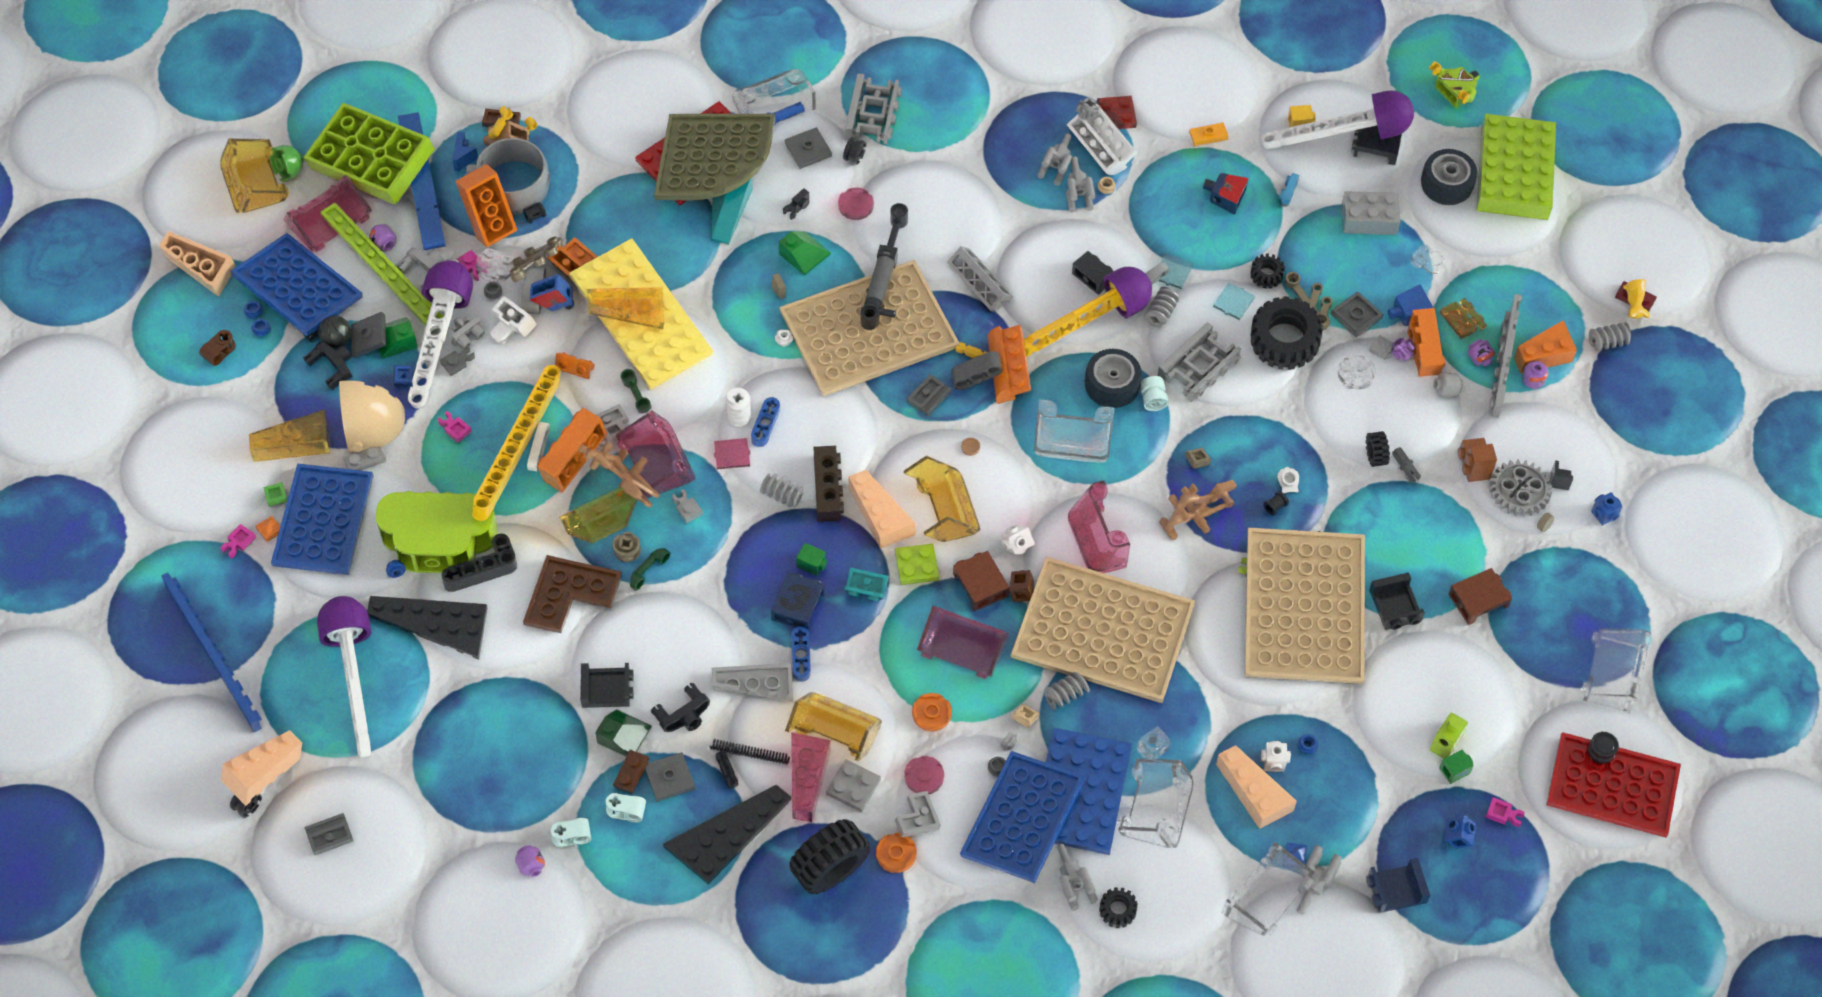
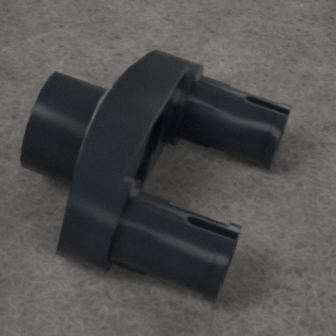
M320 341L311 352L302 357L310 367L322 357H326L334 365L338 372L325 381L332 391L339 386V381H348L353 377L346 365V362L352 358V355L342 344L334 350L325 342Z
M690 683L692 688L688 685L684 688V692L688 694L692 701L669 715L661 704L656 705L658 710L655 706L651 709V713L660 722L659 725L664 732H672L684 726L688 731H694L701 725L702 719L700 715L708 708L710 699L706 694L701 693L694 683Z

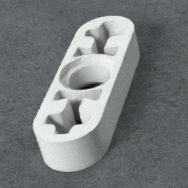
M538 423L528 458L527 469L529 471H539L537 466L539 460L543 457L550 432L549 423Z

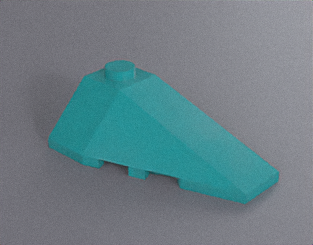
M752 178L729 193L713 197V241L729 245L753 190Z

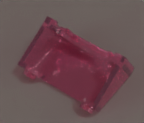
M347 175L340 178L337 184L330 186V189L302 207L299 206L297 210L293 208L284 217V222L311 252L314 250L319 252L325 247V243L339 235L324 220L320 213L333 203H336L355 224L358 222L364 223L370 218L369 214L372 212V209Z
M650 411L616 434L618 447L620 450L626 449L634 464L642 456L648 460L640 475L659 494L689 484L696 479L672 426L655 411ZM640 489L643 495L647 498L653 497L651 494Z
M1104 480L1091 484L1068 512V523L1086 568L1101 573H1108L1127 568L1130 542L1124 532L1119 530L1108 531L1101 513L1105 509L1103 499L1108 494V488Z
M932 606L917 650L921 651L920 656L931 660L933 656L976 671V676L987 680L988 676H993L1010 633Z

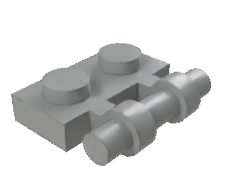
M620 404L597 414L601 418L607 435L599 444L600 447L604 446L607 442L613 444V441L621 437L626 438L635 431L632 424L627 427L624 426L629 420ZM615 428H618V430H619V431H616V432H614V433H612V434H610V433L608 432V431L613 430V429H615Z

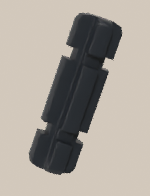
M726 752L716 753V760L727 781L728 788L737 787L738 779L735 776Z

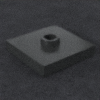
M817 127L785 139V145L800 169L832 157V152Z
M1358 291L1331 310V315L1356 338L1383 318V314Z
M383 312L351 324V355L355 358L386 346V320Z
M683 752L647 763L645 771L657 802L695 790V785Z

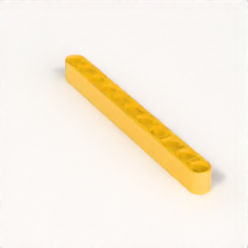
M548 365L544 368L474 497L472 507L474 519L484 521L489 518L538 423L541 421L559 387L561 374L559 367Z

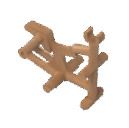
M607 442L600 452L591 450L586 445H581L578 452L585 455L584 458L588 460L591 457L594 459L589 465L591 469L596 470L599 465H602L622 479L615 491V494L619 497L625 492L650 508L652 503L643 495L640 489L656 498L660 496L640 475V472L648 462L645 457L642 456L629 470L622 463L628 455L626 449H621L617 456L608 454L613 447L610 442Z
M1233 480L1217 483L1213 490L1204 496L1196 494L1198 489L1194 483L1188 489L1186 486L1183 487L1181 490L1183 495L1180 496V501L1175 494L1168 498L1175 508L1169 521L1167 518L1162 517L1159 523L1172 540H1176L1178 537L1174 526L1182 522L1187 523L1191 519L1202 529L1204 534L1208 533L1211 529L1204 518L1234 505V501L1230 498L1228 492L1237 487L1236 483ZM1219 499L1224 501V503L1214 508L1207 507V505Z

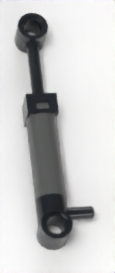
M896 203L890 208L892 229L887 246L881 244L879 246L877 261L864 306L860 310L861 326L867 330H873L879 325L880 315L893 318L896 315L895 310L885 309L882 306L893 268L895 269L898 259V248L894 247L899 228H904L908 224V208L902 203Z

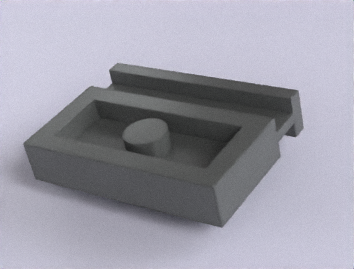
M930 374L907 398V403L920 412H924L928 417L948 397L952 388H948L943 382Z
M344 813L304 827L314 856L354 841Z

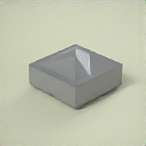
M1379 335L1370 346L1369 351L1385 360L1391 350L1394 349L1392 347L1393 342Z

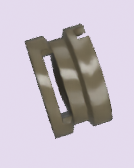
M623 532L624 534H618L613 540L614 554L622 562H632L641 553L640 541L634 533Z

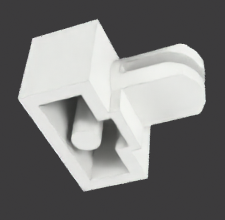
M505 296L492 309L500 320L490 332L492 338L498 344H505L515 331L525 338L537 325L527 312Z

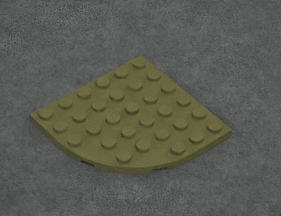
M669 114L654 193L655 200L709 199L729 193L748 182L761 169L769 155L776 119L775 114Z

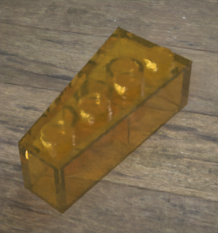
M663 287L597 288L587 290L588 314L664 329Z
M325 409L250 433L249 449L253 462L330 453L329 421Z

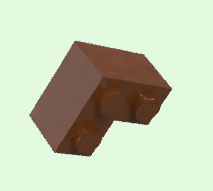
M1485 438L1462 440L1461 446L1458 448V457L1462 459V472L1466 475L1468 482L1490 480L1497 462L1493 444H1486Z

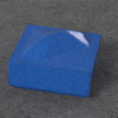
M394 365V385L413 386V366Z
M1287 842L1284 863L1304 867L1307 845Z

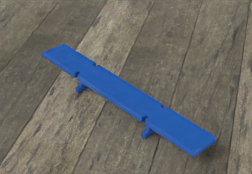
M419 112L398 116L400 126L423 135ZM427 160L411 183L424 250L446 247L429 160Z

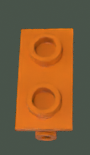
M565 352L556 353L555 366L559 367L561 371L590 379V371H593L595 367L591 360L576 359L577 357L568 355Z

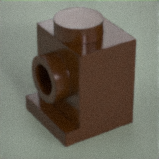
M1012 571L1009 591L1014 602L1030 601L1034 585L1031 571Z

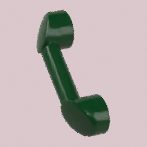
M632 369L623 370L620 375L621 380L633 393L636 399L635 406L639 413L648 412L652 406L650 400L643 397L636 385L637 377Z
M665 548L653 551L633 571L630 587L635 591L639 590L645 582V578L641 575L655 561L661 565L666 563L671 552Z

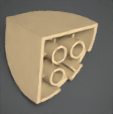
M339 381L342 422L348 451L360 452L370 447H383L392 442L400 434L405 423V410L397 397L391 396L388 390L377 385L371 387L364 385V382Z

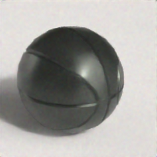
M340 316L326 317L319 325V338L332 348H338L341 344L344 346L351 337L350 324L345 318Z

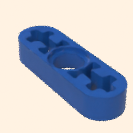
M769 397L763 402L751 432V442L754 446L763 447L768 443L780 412V402L777 398ZM771 405H775V407H772L770 414L769 407H771ZM763 419L771 421L769 425H762L760 422ZM760 430H761V431H763V432H762L763 437H761L760 440H759V439H757V437H759V435H760V433H761Z
M802 626L796 627L792 631L793 677L799 682L807 681L811 675L809 631ZM798 634L803 635V644H799ZM803 650L807 655L799 658L796 656V652ZM799 664H803L804 666V674L802 675L799 672Z

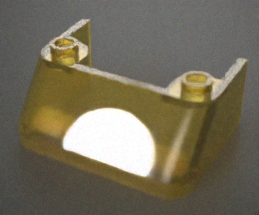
M926 455L903 471L905 475L916 479L917 488L921 493L930 496L938 523L924 531L925 536L941 542H947L972 536L980 531V525L964 478L957 468Z
M809 692L795 701L785 731L790 732L796 729V732L801 735H807V733L812 732L818 733L847 745L848 750L851 751L850 754L856 757L855 760L860 761L868 754L880 730L882 720L824 695Z

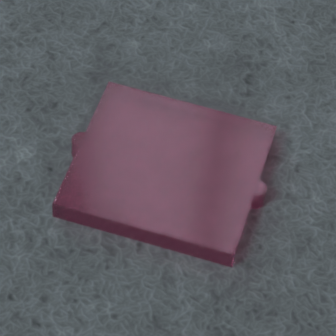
M747 438L714 441V458H716L717 470L750 466L749 455L751 452L748 450Z

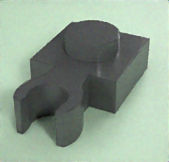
M465 347L461 353L458 354L455 350L442 358L440 362L446 371L453 376L466 368V361H472L475 358V354L473 352L467 355L471 351L470 347Z

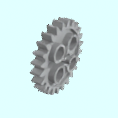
M1517 459L1516 464L1509 460L1508 465L1502 463L1501 468L1497 467L1496 471L1493 472L1489 483L1491 485L1489 491L1492 492L1491 498H1496L1495 504H1502L1501 510L1506 507L1508 508V514L1514 511V515L1517 516L1518 512H1521L1522 516L1525 517L1526 512H1528L1532 516L1534 511L1539 513L1549 503L1552 495V485L1549 484L1551 479L1545 478L1547 472L1540 473L1541 467L1535 469L1534 463L1529 466L1527 465V460L1523 464L1520 463L1519 459Z

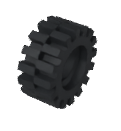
M1266 253L1265 257L1263 254L1260 257L1257 256L1255 261L1253 260L1250 272L1253 282H1257L1259 287L1262 284L1265 289L1266 286H1269V289L1273 285L1274 287L1278 286V283L1282 282L1285 270L1283 261L1280 262L1281 258L1277 257L1275 259L1274 254H1272V257H1269V253ZM1270 268L1274 271V273L1265 274L1261 271V269Z
M1383 431L1367 433L1365 443L1371 467L1389 464L1390 448L1388 439H1386L1387 436Z
M1114 887L1113 891L1109 889L1107 894L1104 893L1101 898L1100 916L1104 918L1103 921L1105 923L1109 922L1110 927L1115 924L1116 928H1119L1120 925L1124 928L1127 923L1130 925L1136 917L1138 903L1135 901L1136 897L1134 894L1131 896V891L1129 890L1124 892L1125 888L1121 887V891L1118 890V887ZM1115 901L1122 902L1126 906V911L1122 914H1116L1111 910V904Z

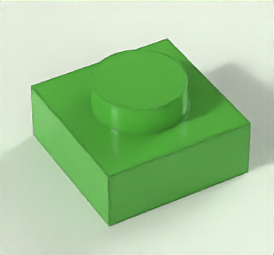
M282 482L263 487L269 507L287 502Z

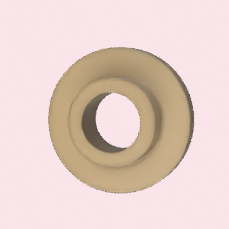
M1103 177L1098 182V190L1101 193L1110 194L1115 190L1116 184L1110 177Z

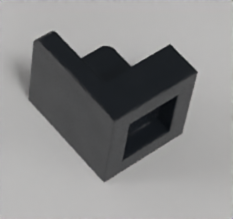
M1555 460L1551 470L1550 484L1552 488L1569 490L1573 481L1571 470L1559 469V461Z

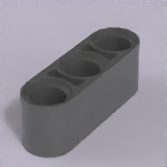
M995 351L987 352L953 367L951 370L953 387L957 390H964L1001 374L1000 354Z

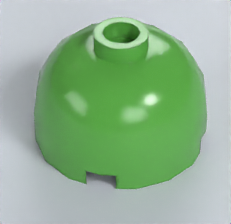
M280 145L270 150L273 151V155H270L271 166L275 175L279 173L282 177L279 179L280 181H290L301 173L304 159L302 154L294 147Z

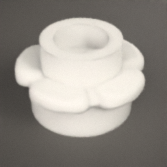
M782 329L775 335V340L778 345L786 347L793 341L791 331Z

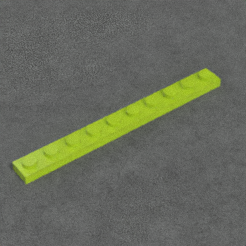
M336 203L322 210L320 213L324 220L426 327L432 304L423 297L422 293ZM438 312L436 318L441 319L443 315Z

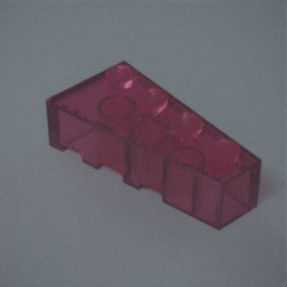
M791 732L793 819L813 822L831 752V740Z

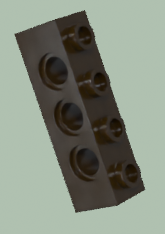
M836 445L813 446L817 522L840 521V513H844V502H840V497H843V486L839 485L838 480H842V470L838 469L837 464H841V454L837 453Z

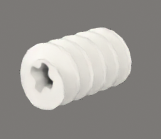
M733 388L726 395L727 420L732 426L742 427L751 419L750 396L743 388Z

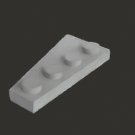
M791 663L712 668L713 689L793 702Z

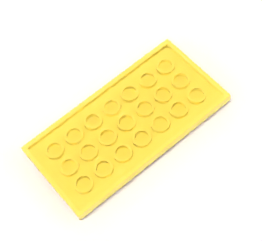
M632 238L570 272L573 282L650 390L713 355V350Z

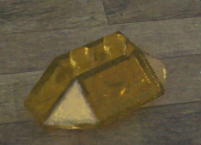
M621 486L571 509L559 518L568 535L594 543L627 527L637 500L626 494Z

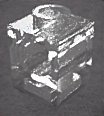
M1157 726L1139 739L1138 752L1143 758H1147L1152 762L1169 749L1171 740ZM1153 743L1156 747H1150L1148 744Z

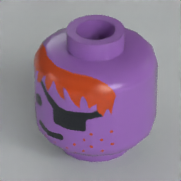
M380 224L375 225L371 229L369 239L381 251H389L395 246L397 236L388 225Z
M1478 339L1468 346L1467 354L1475 366L1483 365L1486 367L1493 362L1492 358L1495 356V351L1487 340Z
M1539 361L1528 363L1522 374L1523 383L1529 388H1541L1547 380L1548 368Z
M526 845L517 851L515 862L522 875L536 877L541 874L545 866V860L537 847Z

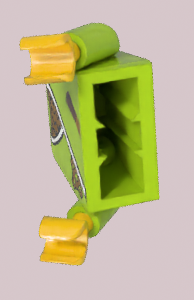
M1433 62L1428 69L1433 71L1432 74L1434 76L1437 75L1435 88L1455 108H1458L1461 104L1473 102L1477 93V80L1480 79L1477 71L1474 70L1468 73L1463 67L1444 69L1437 62Z

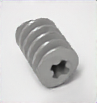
M1160 287L1144 315L1145 320L1152 326L1166 324L1180 300L1179 295L1168 287Z
M1627 322L1624 324L1618 323L1617 325L1612 324L1603 328H1593L1589 331V342L1592 347L1596 346L1598 351L1602 350V345L1607 350L1609 349V344L1612 348H1615L1616 342L1619 347L1623 346V341L1625 345L1630 344L1631 331Z
M768 473L761 484L760 493H767L768 497H773L776 501L780 500L782 504L787 503L788 507H796L802 498L804 487L801 486L799 490H796V483L790 487V480H787L784 484V477H780L777 480L776 473L772 477Z
M1073 672L1071 676H1066L1064 680L1061 679L1058 683H1053L1051 687H1046L1044 693L1049 706L1056 711V704L1062 708L1063 700L1069 704V697L1076 700L1075 693L1081 697L1083 696L1082 689L1087 693L1090 692L1086 680L1078 672Z

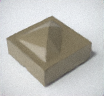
M777 273L772 275V289L779 299L786 298V286L780 274Z
M1203 448L1186 451L1185 457L1193 469L1208 466L1211 463L1210 457Z

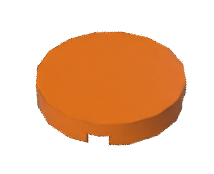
M923 694L913 704V720L918 727L925 731L941 730L951 720L952 708L950 702L940 694Z
M900 833L885 835L876 847V859L879 865L884 870L892 873H901L908 870L916 860L914 841L909 836L902 838Z

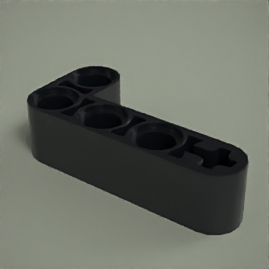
M503 533L497 534L492 539L494 553L444 569L441 574L444 588L449 592H455L513 573L517 569V561L509 537Z

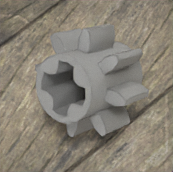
M1086 98L1084 101H1079L1076 112H1079L1078 115L1083 120H1090L1091 117L1095 119L1099 107L1096 106V102L1093 99Z

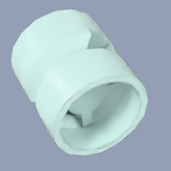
M1150 376L1141 381L1140 388L1145 409L1148 411L1164 409L1168 405L1167 393H1165L1166 388L1163 378Z

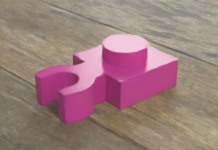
M472 250L457 258L459 263L465 266L469 273H473V278L476 281H479V273L484 274L485 277L487 276V271L483 267L482 261Z
M448 411L445 412L447 420L438 418L439 425L445 427V433L457 443L472 432L471 427L459 417L453 420L451 413Z
M240 524L227 537L229 542L221 546V552L224 554L227 550H231L228 556L232 559L236 556L238 548L244 551L256 536L252 531Z
M1493 797L1486 818L1504 825L1508 820L1513 826L1520 827L1522 821L1517 820L1515 817L1523 818L1525 812L1522 810H1511L1512 804Z

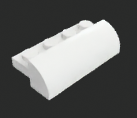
M1096 103L1099 109L1095 119L1091 117L1090 120H1083L1077 114L1067 126L1105 173L1116 175L1127 168L1126 164L1138 152Z

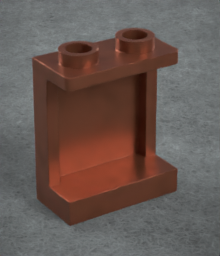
M988 551L977 553L972 558L960 560L953 565V576L955 578L958 577L971 600L970 606L974 612L1009 597V586Z
M1492 568L1451 585L1448 594L1468 625L1475 623L1478 616L1501 606L1504 609L1508 608L1512 600L1510 591L1505 589L1501 583L1500 576L1497 573L1495 574Z

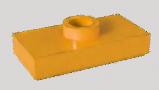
M1223 122L1189 129L1194 146L1228 140L1229 137Z

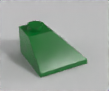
M791 231L779 241V255L803 275H806L831 255V252L805 231Z
M407 317L386 323V346L378 348L382 359L418 348L413 328Z

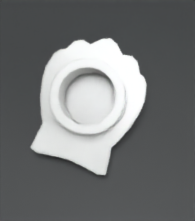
M1289 467L1281 469L1278 473V481L1282 487V493L1299 492L1297 487L1299 483L1298 472Z

